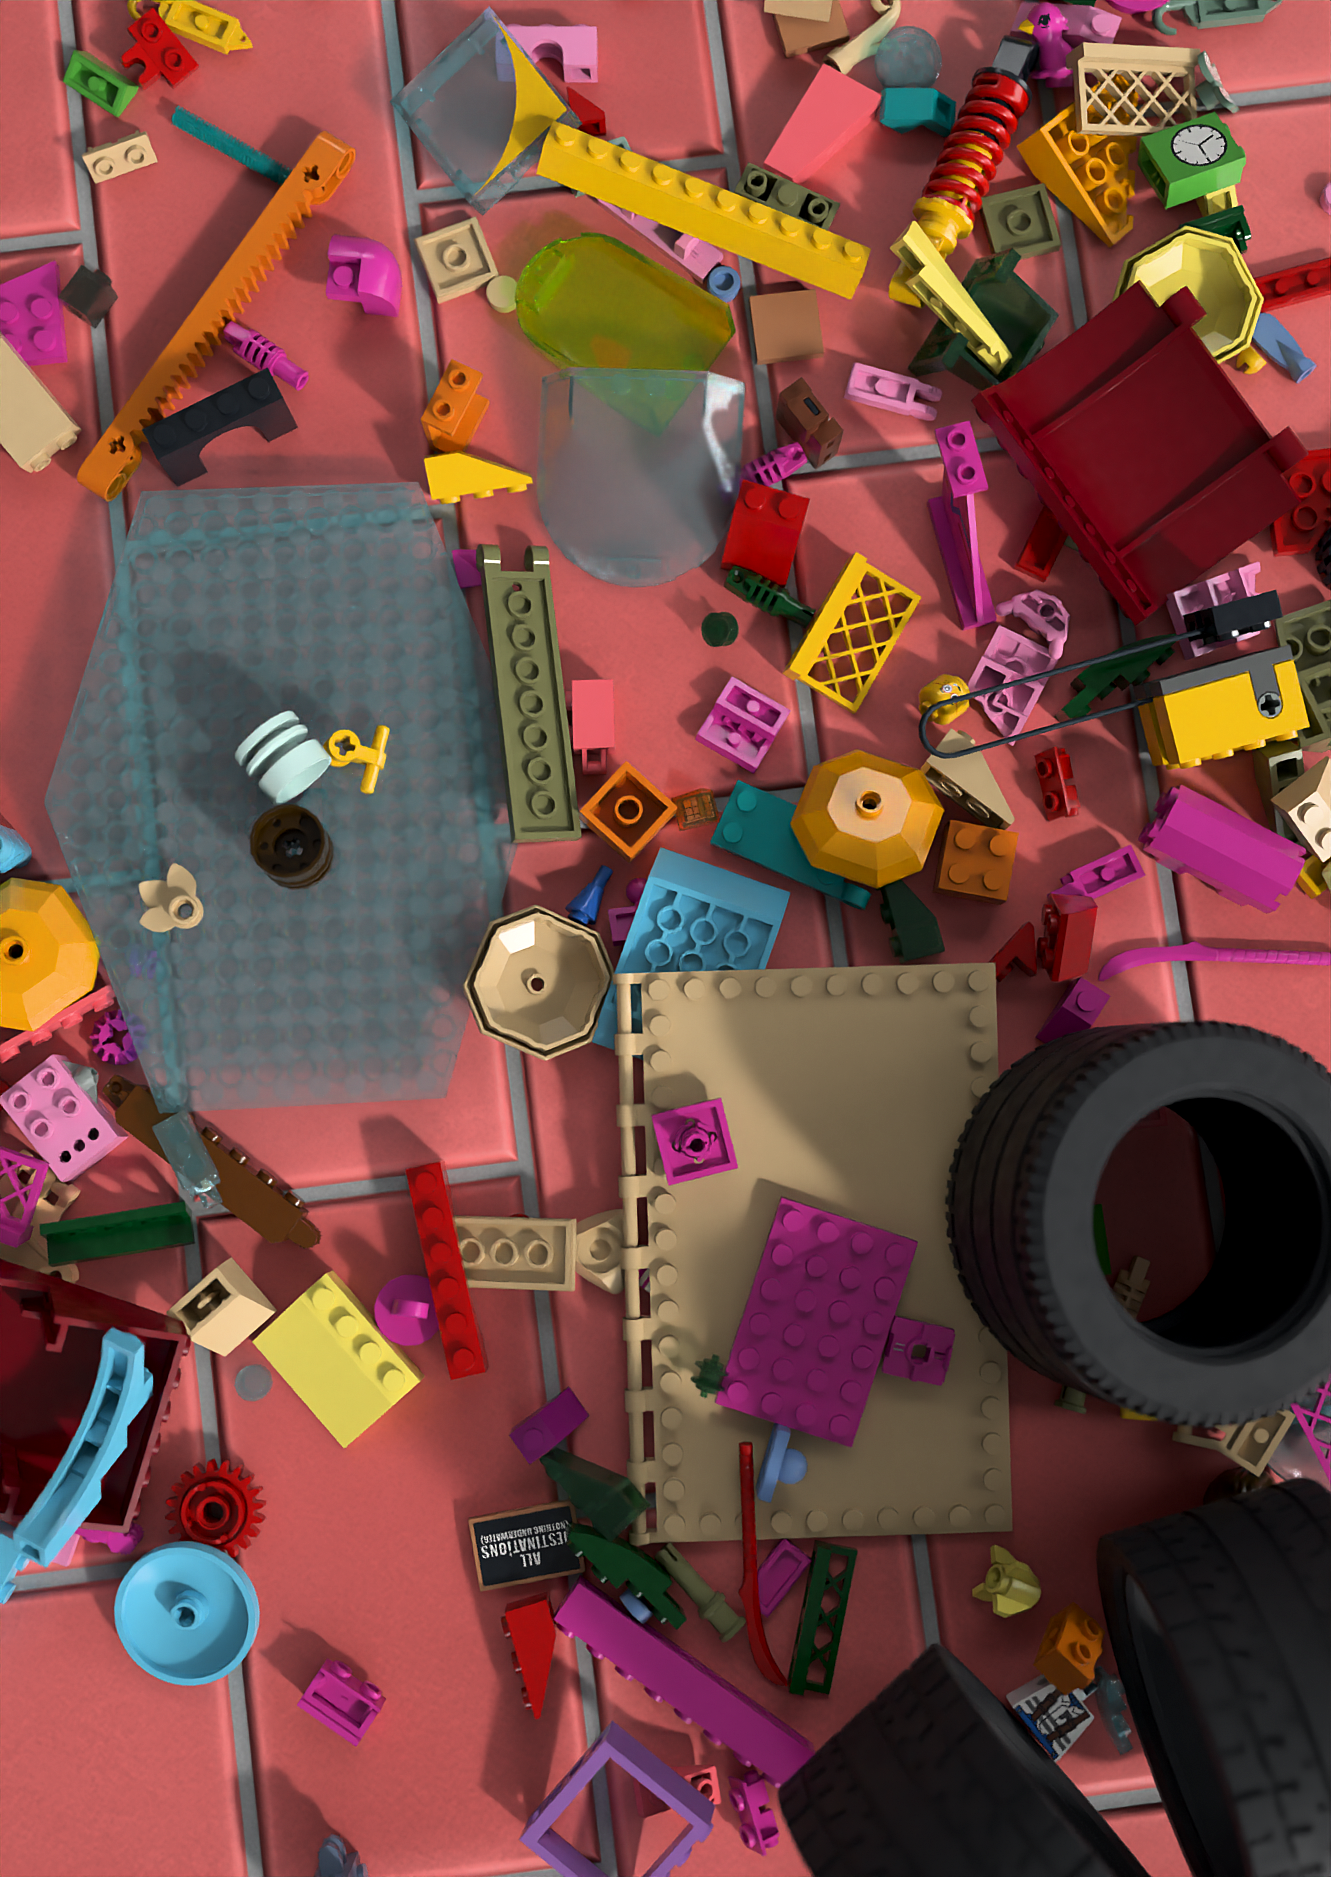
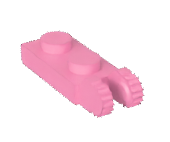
M855 362L852 366L844 398L907 416L910 414L914 418L932 421L936 419L937 410L933 407L913 402V398L916 395L921 399L937 402L941 400L942 391L938 387L918 382L919 379Z

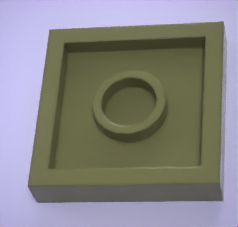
M1044 183L982 198V206L979 211L995 266L1059 251L1061 241Z

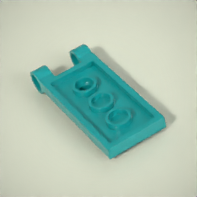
M738 780L710 844L851 907L865 910L871 897L870 892L856 885L843 882L845 877L810 865L790 827V822L797 805Z

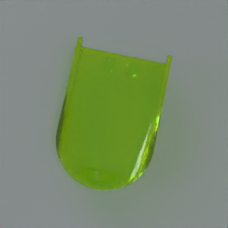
M585 232L581 233L580 237L562 241V238H559L547 244L527 263L520 275L515 292L518 322L531 345L594 397L657 438H660L736 333L729 304L625 243L600 233Z

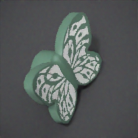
M1204 50L1198 55V64L1206 80L1195 87L1200 99L1208 110L1221 103L1228 110L1236 113L1240 109L1224 89L1215 64H1211Z

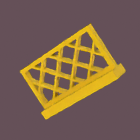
M858 552L851 555L845 562L782 672L783 675L792 680H799L852 714L857 712L921 599V596L868 564L866 562L867 558ZM865 573L877 580L880 593L863 596L860 582ZM885 586H887L888 588H890V589H892V590L886 591ZM856 591L857 599L851 600ZM900 594L910 601L904 612L892 615L888 596ZM881 598L886 616L870 620L865 601ZM859 603L863 622L847 626L844 616L845 608ZM900 618L895 626L894 619ZM839 621L841 628L834 629ZM887 621L891 635L887 641L876 644L871 625ZM865 626L869 645L853 649L848 630ZM842 632L847 651L830 655L827 643L829 636ZM883 647V649H882V651H881V653H880V655H879L877 648ZM823 649L824 657L817 658ZM871 650L874 660L872 669L859 673L855 653ZM848 655L853 674L836 678L832 659ZM826 661L830 680L819 683L808 676L813 664ZM868 675L862 684L861 677ZM855 679L858 693L853 702L841 696L838 682ZM832 684L833 691L826 686Z

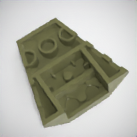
M1330 599L1284 615L1273 621L1278 647L1290 645L1293 656L1291 660H1294L1310 727L1297 730L1298 747L1302 751L1322 753L1331 750Z

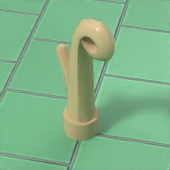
M870 0L874 10L883 16L843 46L835 47L823 58V63L846 75L852 69V66L861 60L879 52L892 50L894 47L892 42H878L895 25L900 15V0H887L889 6L884 5L881 0Z

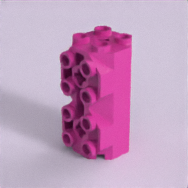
M1181 784L1176 788L1172 786L1167 794L1164 792L1161 794L1153 811L1157 812L1152 824L1147 823L1138 838V841L1144 844L1142 850L1154 855L1157 863L1180 875L1189 873L1214 886L1217 894L1240 906L1249 904L1266 914L1276 911L1280 903L1275 901L1279 894L1287 896L1292 890L1304 866L1305 859L1300 856L1306 854V849Z

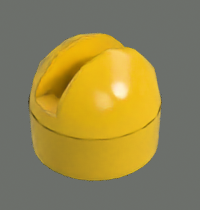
M1251 346L1241 351L1236 359L1237 368L1241 367L1245 362L1248 364V367L1243 371V374L1248 375L1256 373L1267 363Z

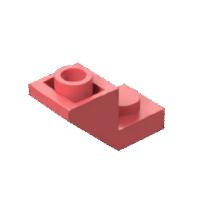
M715 1765L670 1767L715 1805L721 1803ZM633 1778L639 1816L648 1818L672 1809L636 1778Z

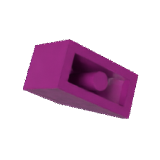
M567 1387L514 1426L509 1436L530 1465L560 1443L586 1420L589 1414L571 1388Z

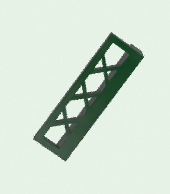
M185 1201L40 1224V1235L47 1240L48 1262L51 1267L195 1244L192 1210Z
M818 1540L814 1542L812 1562L809 1567L787 1678L789 1693L803 1696L804 1690L830 1694L857 1556L856 1548ZM831 1553L848 1556L845 1570L832 1578L828 1571ZM843 1579L842 1588L840 1590L836 1583ZM833 1586L840 1596L839 1603L832 1610L825 1613L821 1607L823 1593ZM836 1615L835 1624L833 1626V1624L830 1621V1618ZM826 1622L833 1632L832 1639L829 1643L818 1649L814 1643L816 1629ZM829 1651L828 1659L826 1662L825 1658L823 1657V1654ZM817 1658L820 1659L826 1669L823 1683L807 1680L809 1664Z

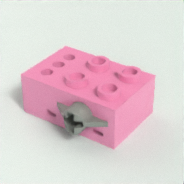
M52 1054L0 1096V1104L45 1162L50 1163L49 1167L60 1181H74L129 1136L116 1123V1119L97 1096L98 1072L94 1068L71 1063L64 1055Z

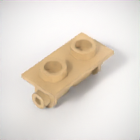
M136 130L134 134L117 139L118 142L114 144L109 142L95 148L88 147V152L83 153L82 158L95 184L158 162L146 131L140 133L139 130Z

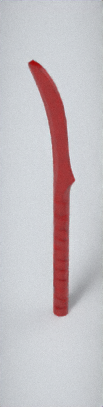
M744 1441L739 1443L744 1570L742 1585L738 1590V1594L744 1605L749 1644L754 1662L762 1675L772 1683L779 1686H787V1679L780 1671L769 1650L762 1625L757 1569L753 1443Z

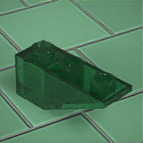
M901 879L880 888H875V891L881 890L884 904H880L884 924L890 923L893 937H890L888 940L893 958L899 957L900 964L945 952L937 918Z
M556 1447L539 1459L545 1466L547 1475L563 1487L568 1493L571 1503L586 1514L592 1521L594 1530L600 1536H604L609 1543L621 1535L651 1506L627 1477Z

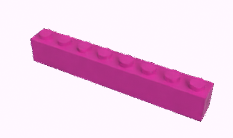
M581 1575L555 1610L554 1620L558 1622L556 1626L563 1634L572 1639L577 1636L587 1643L586 1649L596 1658L603 1660L606 1657L616 1664L615 1670L622 1677L629 1681L635 1678L645 1685L644 1690L651 1698L660 1703L663 1699L675 1707L673 1711L680 1719L688 1724L694 1721L704 1728V1735L713 1743L721 1745L723 1742L734 1750L732 1753L734 1757L747 1767L753 1764L762 1770V1776L772 1786L780 1788L788 1778L815 1754L812 1742L646 1622L644 1624L639 1622L627 1608Z

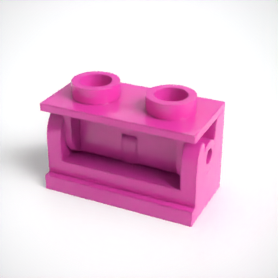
M327 1658L302 1695L297 1706L351 1744L357 1746L378 1712L382 1709L386 1698L381 1696L382 1692L375 1684L369 1681L361 1682L351 1675L352 1670L345 1663L339 1660L333 1662Z

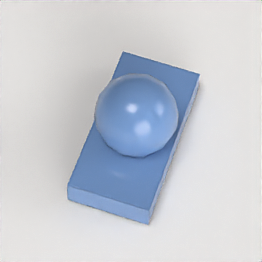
M777 1423L773 1424L755 1486L758 1499L771 1503L777 1479L785 1484H795L804 1478L808 1466L806 1457L800 1451L794 1448H787L791 1434L790 1428Z

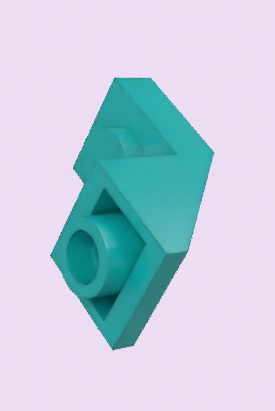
M885 88L881 90L879 122L901 134L923 125L944 138L950 135L951 127L955 122L956 101L934 88Z

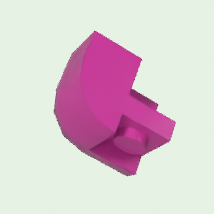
M334 234L330 240L327 254L330 260L326 285L327 298L361 302L365 314L398 317L402 276L394 254L383 243L366 237Z

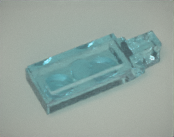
M183 1110L153 1126L152 1129L183 1190H187L191 1197L198 1194L205 1209H210L222 1203L221 1196L215 1186L221 1182L218 1176L219 1172L188 1111Z

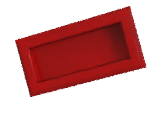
M1044 506L1014 567L1015 570L1043 583L1047 580L1068 536L1060 529L1058 519L1049 508Z

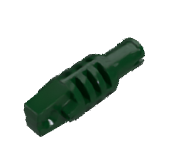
M735 565L730 570L724 583L725 588L744 602L760 608L761 611L767 612L773 617L781 615L802 626L804 629L808 627L816 609L790 597L788 589L780 587L777 583H772L771 580L763 578L760 574Z

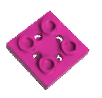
M720 1097L651 1114L668 1186L738 1168ZM687 1119H693L695 1121L694 1127L688 1128L693 1125V1122L689 1121L687 1124H685V1121ZM709 1132H715L716 1135H717V1137H716V1139H715V1136H714L713 1134H711V1135H710V1141H709V1137H708L707 1134H708ZM675 1141L674 1147H675L676 1149H678V1148H679V1141H680L681 1149H679V1150H674V1149L672 1148V1143ZM697 1157V1162L701 1163H695L693 1158Z

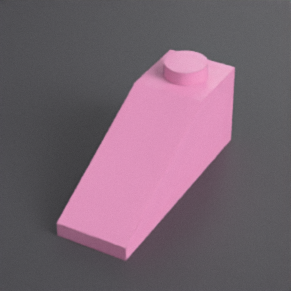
M1021 3L1009 35L1037 42L1031 35L1019 30L1018 27L1021 22L1027 19L1033 7L1039 3ZM1053 4L1059 9L1062 16L1067 19L1065 25L1069 28V31L1062 32L1061 38L1070 44L1073 49L1083 42L1112 44L1122 17L1092 6Z

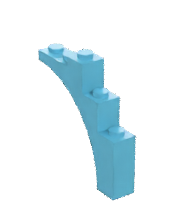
M112 1327L103 1337L102 1358L97 1380L80 1426L51 1480L31 1510L13 1532L15 1551L45 1568L48 1567L100 1501L101 1478L127 1447V1426L153 1395V1374L144 1367V1344L133 1334L122 1333Z

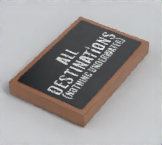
M574 1498L469 1517L468 1519L480 1592L586 1572L584 1555L578 1558L566 1544L568 1538L565 1527L570 1522L578 1524Z

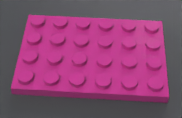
M781 1196L721 1378L715 1403L852 1448L918 1245L917 1240Z

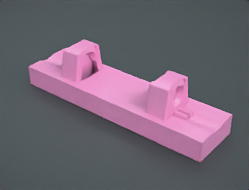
M598 199V205L702 284L708 278L709 273L723 260V253L710 243L638 214L634 217L635 213Z

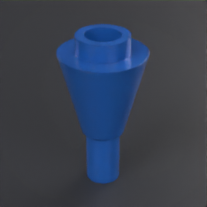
M601 865L593 881L565 907L570 913L568 915L570 920L585 927L587 924H596L604 894L603 889L613 873L612 869Z

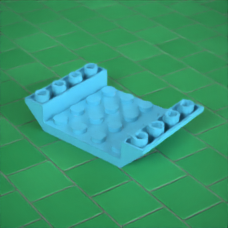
M660 847L614 974L765 969L791 892ZM612 978L592 1042L615 1050L614 1034H618L616 984H613ZM630 984L632 1033H642L641 984ZM633 1055V1057L643 1060V1055Z

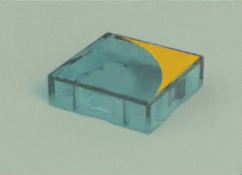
M490 6L390 101L466 200L482 216L519 182L532 165L540 160L543 143L553 120L577 129L582 124L573 110Z

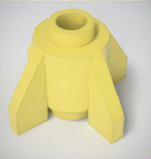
M993 1545L990 1547L991 1564L993 1566L987 1573L985 1583H981L972 1589V1596L983 1601H993V1613L1004 1618L1029 1610L1039 1601L1041 1596L1038 1577L1034 1575L1028 1565L1017 1561L1006 1549Z

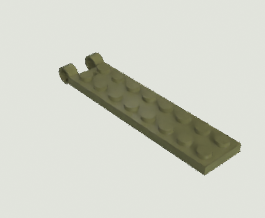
M479 544L476 550V567L481 573L511 843L577 841L582 836L549 569V552L546 546L529 545L526 547L524 554L526 572L501 571L499 546L495 544ZM512 585H517L520 591H514Z

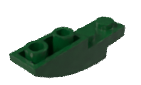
M1176 634L1157 635L1141 639L1111 653L1172 637ZM1176 641L1090 665L1070 683L1078 695L1054 717L1059 722H1064L1085 716L1092 710L1088 704L1096 696L1102 701L1116 687L1123 691L1130 684L1133 686L1141 684L1151 675L1147 670L1151 664L1156 661L1161 665L1176 652L1171 647Z
M572 1522L565 1527L568 1538L566 1541L567 1546L578 1558L585 1555L593 1564L590 1569L602 1583L606 1584L610 1581L617 1589L628 1579L625 1584L638 1599L645 1596L653 1605L650 1608L651 1612L663 1625L669 1621L677 1630L687 1620L683 1608L666 1591L673 1584L670 1574L655 1559L637 1546L629 1544L625 1539L605 1530Z

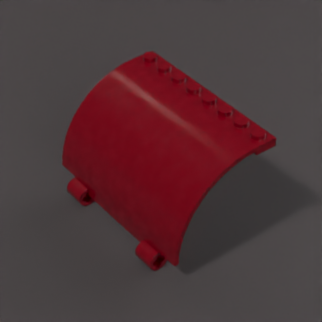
M1141 280L1134 283L1091 320L1036 361L1002 383L981 391L971 400L976 407L978 417L984 423H987L995 433L999 446L1009 452L1017 463L1019 473L1031 482L1037 491L1040 502L1050 508L1058 519L1060 529L1072 538L1078 547L1081 558L1091 564L1099 575L1101 585L1113 594L1119 603L1122 614L1126 618L1131 619L1135 626L1169 600L1166 595L1186 587L1235 549L1301 503V499L1282 473L1309 454L1290 426L1272 438L1192 327L1203 319L1207 313L1187 286L1183 287L1159 306Z

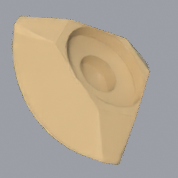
M623 1209L601 1212L576 1223L575 1271L589 1282L613 1294H617L625 1288V1270L621 1269L620 1247L623 1246L624 1248Z

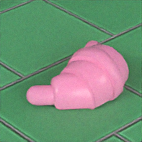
M1036 589L1033 592L1015 595L1012 597V600L999 603L996 606L995 611L999 616L1013 614L1014 617H1021L1034 633L1041 634L1046 638L1049 644V656L1052 659H1058L1062 656L1063 645L1066 642L1069 629L1070 615L1057 597L1054 595L1050 596Z

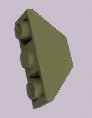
M748 162L734 191L735 194L827 231L840 207V203Z

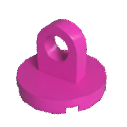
M415 1274L401 1275L389 1281L380 1290L374 1305L375 1321L381 1333L391 1342L403 1346L419 1345L431 1339L439 1330L429 1279Z

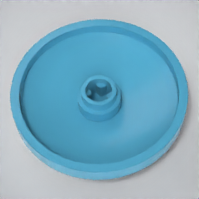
M190 1541L164 1544L143 1555L123 1578L116 1595L114 1608L116 1629L130 1657L142 1669L165 1682L186 1686L211 1683L233 1671L250 1650L257 1635L260 1618L256 1591L241 1566L230 1556L212 1546Z

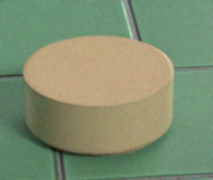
M498 276L492 279L487 286V298L490 306L501 313L514 310L519 305L521 299L518 283L509 276Z

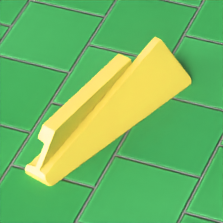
M912 221L890 247L892 252L913 272L905 283L995 375L999 374L1012 358L1011 352L918 223Z

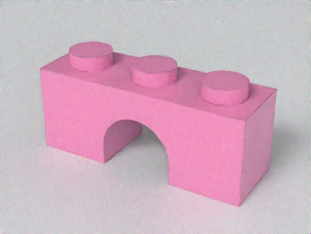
M509 24L501 26L532 66L542 58H554L563 65L565 82L598 83L597 27H589L584 24H576L572 27L554 26L551 24L540 26ZM497 26L496 66L499 82H516L512 55L500 27Z

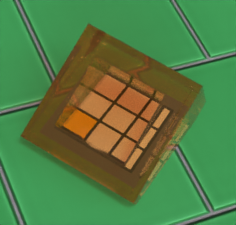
M700 788L672 798V802L678 807L675 814L680 831L720 821L714 794L711 789Z

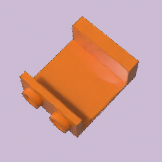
M451 359L420 419L430 449L438 453L456 450L466 452L490 405L489 399L475 393L483 378V373Z

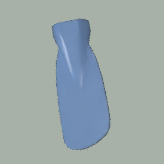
M1268 313L1259 314L1251 340L1269 358L1287 369L1296 383L1301 382L1311 374L1317 365L1311 359L1304 356L1292 335L1273 315Z

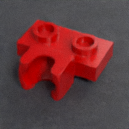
M151 8L127 28L128 33L135 40L136 44L121 56L120 62L126 69L134 64H140L145 68L144 73L139 77V87L142 90L150 87L161 75L164 76L174 89L199 68L198 63L154 8Z

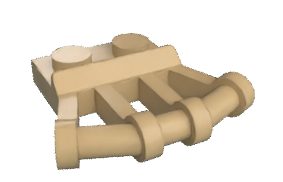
M1288 1410L1283 1412L1276 1411L1275 1416L1260 1418V1420L1255 1422H1245L1244 1425L1216 1427L1226 1433L1222 1441L1191 1435L1193 1426L1178 1424L1177 1432L1173 1431L1172 1440L1218 1450L1259 1477L1296 1415Z

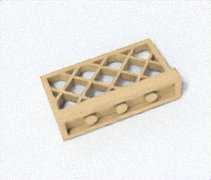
M1086 42L1080 44L1066 55V69L1073 70L1077 134L1147 136L1178 125L1171 117L1177 108L1186 117V122L1197 118L1194 67L1198 65L1200 49ZM1085 72L1092 73L1101 83L1094 92L1085 83ZM1115 74H1121L1130 84L1124 93L1111 81ZM1145 75H1150L1158 85V88L1152 95L1140 82ZM1173 77H1183L1184 92L1181 96L1169 83ZM1104 87L1116 100L1110 110L1097 97ZM1133 89L1145 101V104L1139 111L1126 98ZM1162 90L1174 103L1168 112L1156 100ZM1090 104L1103 117L1098 124L1088 123L1087 108ZM1119 106L1132 118L1127 125H1122L1113 115ZM1148 107L1160 118V122L1156 126H1151L1142 116Z

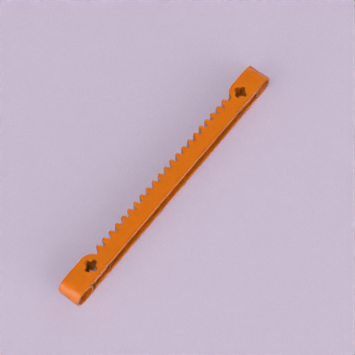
M322 131L315 138L85 459L77 474L79 484L107 502L114 500L119 495L142 461V451L139 444L142 441L148 442L142 429L154 424L157 420L166 418L163 412L164 409L174 411L175 406L171 402L172 398L180 400L183 398L179 388L189 389L191 387L186 378H197L199 376L194 367L206 366L202 356L212 357L214 353L210 345L220 346L222 344L217 335H225L223 330L226 327V323H230V321L237 322L233 316L234 312L244 313L241 302L251 303L252 301L248 292H259L256 280L266 282L267 278L264 270L274 271L275 269L271 259L281 261L282 256L279 248L285 250L290 248L286 238L296 240L297 234L294 227L304 229L305 225L302 217L311 218L313 216L309 206L320 205L328 201L346 177L356 157V150L328 131Z

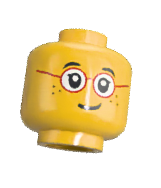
M948 674L940 675L932 680L919 692V711L921 715L930 706L939 701L970 693L967 684L960 677ZM969 699L934 710L927 721H933L939 725L949 724L967 710Z

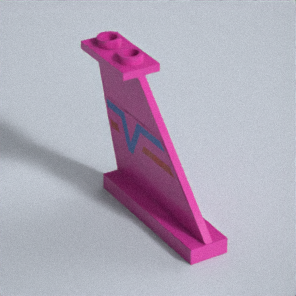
M970 421L934 430L944 465L942 496L928 499L927 502L962 631L995 623L997 620L978 553L974 493L987 490L988 484Z

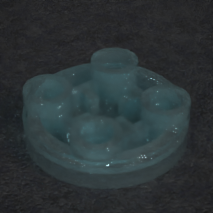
M902 26L890 31L881 41L875 55V71L880 83L883 85V89L931 88L937 80L942 67V55L936 40L927 31L916 26Z

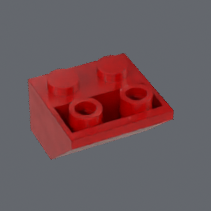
M1050 893L1049 904H1044L1042 907L1041 923L1045 925L1044 937L1038 938L1036 955L1037 958L1041 959L1042 968L1046 969L1050 980L1053 982H1060L1088 973L1098 909L1092 897Z

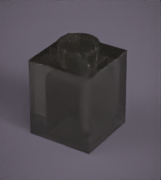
M81 265L58 298L70 313L96 329L118 299V296L111 286L113 281L106 274L98 269L92 272Z

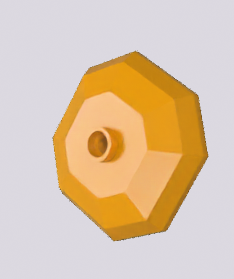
M855 749L813 766L791 819L790 827L811 866L874 888H880L922 871L944 809L921 770ZM871 804L875 809H866L863 806Z
M12 877L0 885V1027L35 1031L58 1012L73 1005L94 991L103 942L62 885ZM15 946H21L23 949V953L19 958H13L12 949Z

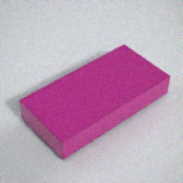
M780 1539L758 1568L760 1611L767 1618L812 1562L808 1555L788 1539Z

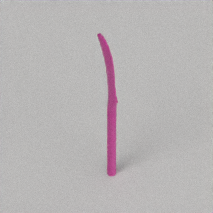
M1193 941L1185 945L1139 948L1125 951L1112 957L1099 972L1098 981H1105L1133 967L1165 961H1230L1331 966V952L1215 948Z

